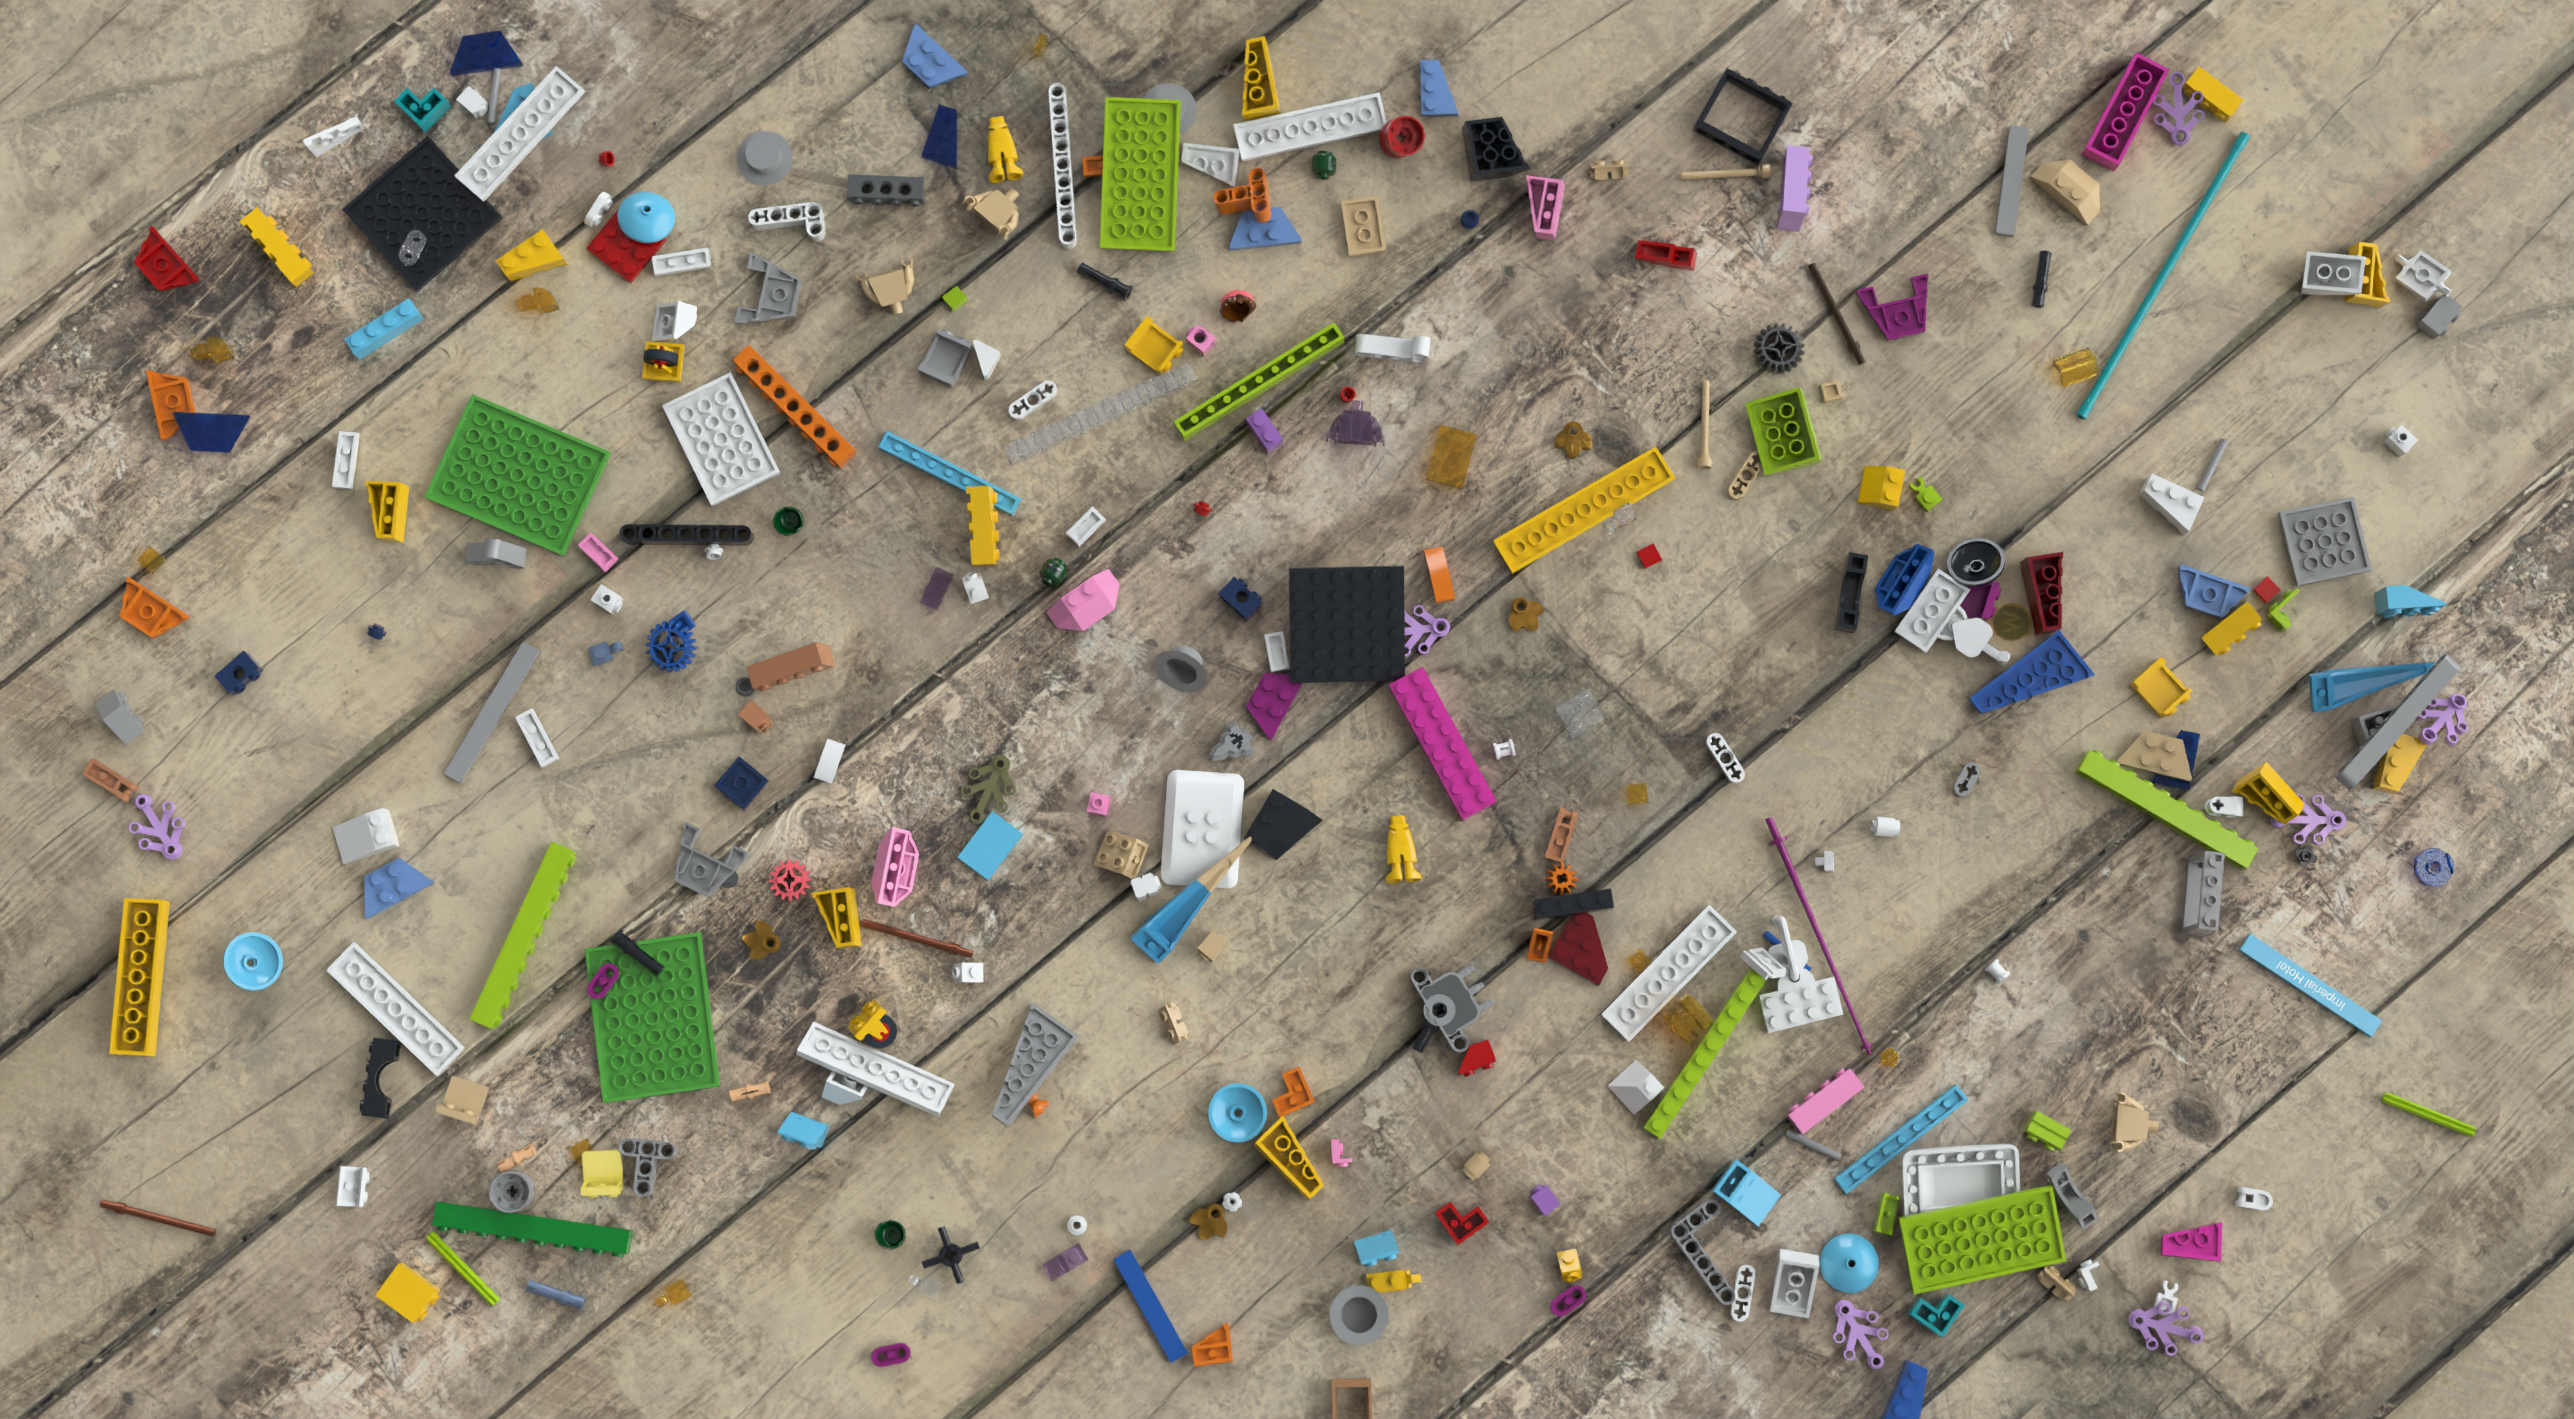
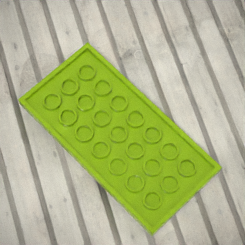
M1105 97L1100 249L1175 252L1181 100Z
M2052 1185L1898 1218L1912 1293L1914 1295L2066 1262Z

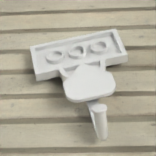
M1940 569L1935 572L1894 631L1925 653L1928 652L1935 640L1939 638L1944 641L1955 640L1956 649L1970 658L1978 656L1981 651L2001 664H2006L2010 658V654L2007 651L2000 652L1987 643L1993 633L1991 626L1980 618L1968 619L1965 611L1960 607L1970 589L1959 584Z
M1774 916L1772 923L1778 927L1782 943L1771 946L1768 953L1786 968L1787 972L1784 977H1778L1776 991L1758 995L1767 1033L1843 1015L1835 978L1832 976L1815 981L1813 975L1807 969H1804L1808 961L1804 943L1799 940L1791 941L1786 919L1782 916Z

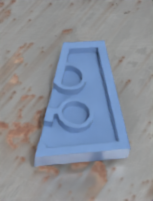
M1420 60L1421 117L1459 116L1439 60Z

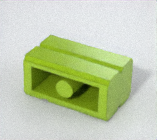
M2033 1111L2023 1132L2027 1134L2026 1138L2033 1142L2038 1140L2044 1143L2043 1147L2054 1152L2055 1150L2061 1151L2071 1130L2044 1114Z

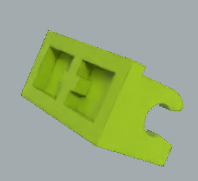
M1888 1193L1880 1194L1872 1231L1892 1236L1900 1202L1899 1196Z

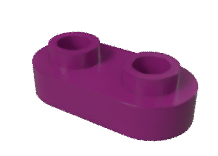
M608 963L599 969L587 986V992L590 997L602 999L607 995L619 978L620 972L617 966ZM609 970L613 971L612 977L607 976ZM597 986L601 987L600 993L595 992Z
M1572 1285L1551 1301L1550 1309L1552 1313L1556 1316L1567 1315L1585 1301V1289L1579 1285ZM1574 1291L1579 1292L1577 1299H1574L1572 1296ZM1560 1302L1564 1306L1562 1310L1556 1308V1305Z
M905 1343L878 1347L872 1352L871 1360L878 1367L904 1363L910 1358L911 1349ZM899 1349H903L905 1351L903 1357H900L898 1355ZM880 1353L885 1354L883 1361L878 1358Z

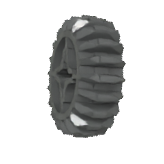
M1775 323L1773 328L1771 325H1768L1766 327L1767 331L1762 329L1760 331L1761 335L1756 336L1758 341H1755L1753 344L1757 347L1753 350V353L1759 354L1755 359L1762 360L1759 364L1761 367L1764 364L1767 365L1766 371H1769L1770 367L1773 368V374L1777 372V369H1779L1780 374H1783L1785 369L1790 372L1792 370L1791 366L1796 368L1798 366L1797 362L1802 361L1800 356L1805 353L1801 350L1805 344L1799 343L1803 339L1802 336L1796 337L1798 330L1791 332L1792 326L1785 329V323L1781 325V328H1779L1778 323ZM1774 336V343L1764 347L1765 340ZM1782 336H1784V337H1786L1787 339H1789L1790 342H1785V341L1782 339ZM1777 343L1779 345V348H1783L1781 352H1779V349L1776 348ZM1794 350L1793 357L1784 361V353ZM1768 355H1773L1776 361L1769 358Z

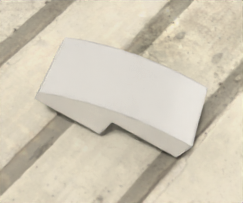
M827 738L814 778L832 784L845 744Z

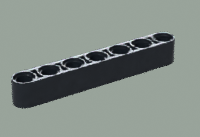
M626 524L621 527L619 532L620 537L627 544L631 545L718 544L746 546L750 545L754 540L753 532L745 525ZM630 530H633V537L629 539L626 538V533ZM647 531H653L651 538L646 539L644 537ZM666 531H672V536L669 539H664ZM691 531L690 538L683 539V533ZM710 531V537L702 539L703 532ZM724 531L730 533L727 539H721V534ZM742 532H749V535L746 539H740V534Z

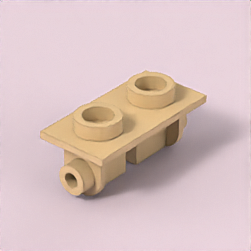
M1623 159L1612 160L1613 163L1594 161V164H1589V167L1594 169V171H1590V178L1605 180L1608 179V172H1611V179H1625L1628 176V169H1625V166H1629V164L1624 162Z
M1171 1003L1159 1009L1160 1019L1165 1023L1167 1036L1173 1045L1189 1039L1187 1036L1189 1033L1184 1022L1179 1024L1176 1022V1020L1182 1018L1178 1006Z
M2044 1266V1272L2041 1270L2036 1275L2039 1278L2038 1281L2048 1289L2053 1284L2056 1286L2052 1293L2061 1301L2067 1303L2071 1299L2070 1294L2075 1297L2076 1289L2074 1284L2068 1279L2064 1280L2055 1267Z

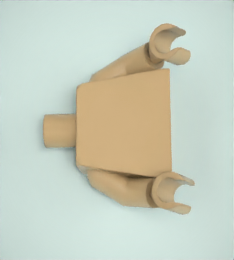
M1010 188L1005 195L997 189L964 198L962 204H969L967 210L969 211L975 206V213L996 230L998 236L999 234H1005V240L1017 228L1019 213L1017 205L1013 202L1019 194L1013 188Z
M911 258L909 265H905L903 259L902 267L871 277L868 276L866 271H863L865 277L860 279L858 274L856 275L865 295L875 304H881L882 307L890 305L892 315L903 312L900 301L907 300V296L912 292L915 280L913 260Z
M2115 1092L2118 1095V1100H2113V1103L2116 1104L2113 1106L2112 1139L2110 1144L2113 1143L2115 1145V1150H2111L2112 1153L2130 1151L2141 1145L2142 1140L2147 1139L2148 1132L2157 1133L2159 1130V1122L2149 1120V1112L2144 1111V1107L2122 1092Z

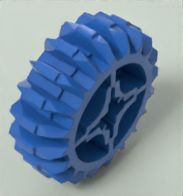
M674 620L669 623L664 621L662 625L657 624L655 626L656 629L650 630L652 635L646 637L650 641L645 643L646 647H650L646 654L651 653L652 655L649 660H655L654 666L660 665L661 671L667 669V672H672L674 669L675 672H678L680 668H687L686 664L692 663L690 658L696 656L692 652L697 650L696 646H692L696 639L690 638L693 632L687 633L688 627L684 626L682 628V623L678 622L676 624ZM668 631L665 641L660 643V637L664 632ZM677 635L682 639L683 643L678 641ZM671 643V645H673V647H677V648H674V649L671 650V648H669V646H664V645H668V644ZM659 650H662L664 652L665 658L661 655ZM684 650L681 658L674 662L677 652Z

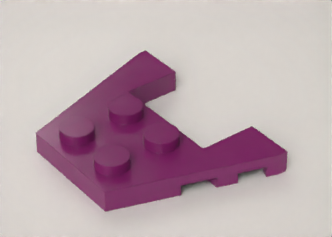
M1928 273L1911 277L1910 281L1914 297L1878 305L1873 286L1856 291L1857 297L1887 342L1925 332Z

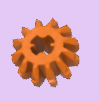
M1560 863L1559 869L1555 864L1552 865L1554 872L1547 870V874L1552 877H1545V881H1551L1546 887L1551 888L1553 886V894L1556 893L1557 889L1560 896L1564 893L1563 889L1567 894H1570L1569 887L1572 889L1576 888V885L1572 882L1578 881L1577 877H1572L1576 870L1569 872L1568 870L1571 868V865L1564 869L1563 863ZM1564 875V880H1566V883H1558L1557 881L1559 879H1556V877Z

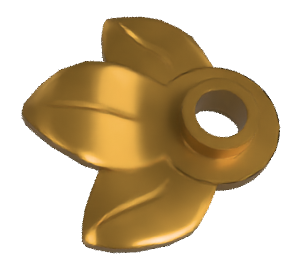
M1571 421L1564 426L1562 432L1556 435L1554 446L1555 448L1564 447L1567 456L1573 460L1579 455L1581 448L1586 450L1592 449V440L1590 435L1583 431L1582 426L1578 422ZM1572 427H1575L1577 430L1575 434L1570 433Z
M1523 597L1514 599L1511 604L1512 613L1509 616L1510 627L1514 632L1519 631L1522 626L1527 630L1537 631L1539 624L1537 616L1545 612L1543 606L1536 601H1528ZM1522 604L1524 609L1518 610L1517 605Z
M763 921L755 922L756 932L748 933L742 937L744 943L752 948L749 955L752 959H763L768 953L776 952L781 945L779 937L773 934L772 927ZM770 940L774 941V946L772 947L768 946V941Z
M1212 1204L1207 1209L1196 1210L1189 1220L1191 1224L1199 1225L1201 1240H1207L1215 1233L1223 1238L1228 1230V1224L1224 1219L1225 1211L1219 1204ZM1217 1210L1219 1212L1218 1217H1212L1211 1212Z

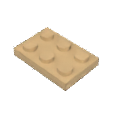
M1378 196L1341 201L1349 257L1386 252Z

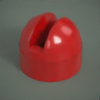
M604 151L599 154L598 162L600 165L606 167L614 164V155L611 151Z
M1344 387L1340 392V400L1344 403L1352 402L1356 395L1354 389Z

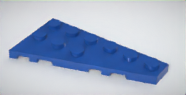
M2058 630L1968 700L1979 714H1983L2093 677L2095 674L2061 631Z

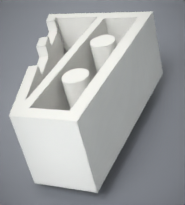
M2151 474L2146 478L2139 494L2156 511H2159L2166 517L2169 523L2177 527L2182 535L2190 531L2205 498L2155 474Z

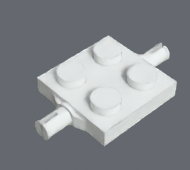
M2421 250L2410 260H2407L2400 254L2396 257L2395 261L2403 266L2402 271L2396 277V281L2421 299L2427 301L2437 291H2440L2447 297L2451 294L2452 290L2444 285V281L2451 275V270Z

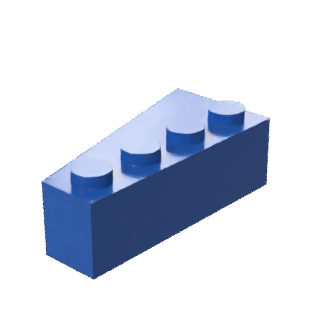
M1905 1360L1880 1419H1920L1928 1369Z

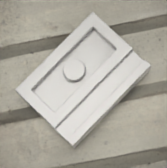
M1762 947L1750 949L1748 952L1742 951L1740 957L1765 980L1768 977L1773 979L1785 976L1787 969Z

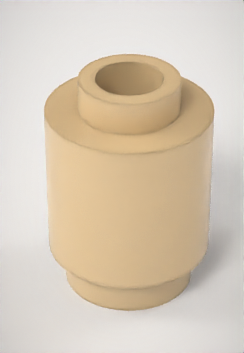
M1476 1152L1464 1164L1465 1167L1462 1171L1472 1180L1476 1177L1479 1178L1490 1166L1488 1162L1491 1159L1483 1152L1480 1154Z

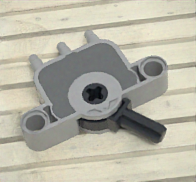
M1473 966L1466 967L1457 973L1448 972L1434 981L1431 980L1425 969L1417 968L1412 971L1410 975L1411 983L1422 1001L1425 1002L1423 1006V1016L1425 1019L1422 1022L1424 1027L1413 1045L1414 1050L1422 1053L1434 1031L1438 1032L1439 1028L1453 1052L1462 1053L1467 1049L1468 1040L1462 1030L1479 1019L1480 1013L1494 1004V1001L1490 999L1478 1005L1473 997L1475 993L1484 988L1482 982L1475 984L1469 989L1465 984L1463 978L1474 971ZM1417 972L1423 973L1424 981L1416 982L1414 974ZM1439 1006H1442V1011L1444 1012V1014L1440 1013L1439 1016L1436 1015V1010L1434 1009V1007L1438 1008ZM1456 1039L1464 1041L1463 1049L1455 1048L1454 1041Z

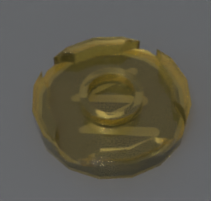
M2004 604L1994 614V630L2004 640H2020L2031 629V615L2021 604Z

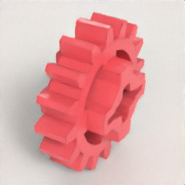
M788 859L787 864L780 861L781 867L775 865L776 872H770L773 879H770L769 882L774 884L770 889L772 891L777 890L775 896L782 895L781 900L783 901L786 897H788L790 902L793 901V897L800 900V894L806 896L805 888H811L807 885V882L812 881L811 878L807 877L810 871H804L806 867L804 864L799 867V861L797 860L794 864H792L791 859ZM794 868L798 869L802 876H797ZM785 870V873L779 877L780 873ZM790 874L795 879V881L791 882V885L786 882L790 878ZM799 884H802L800 889L795 892V888ZM778 885H784L787 893L783 892Z

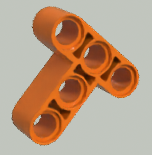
M1258 167L1250 170L1248 174L1249 185L1219 190L1213 195L1214 203L1220 214H1230L1252 209L1258 222L1265 223L1271 219L1269 184L1262 168Z

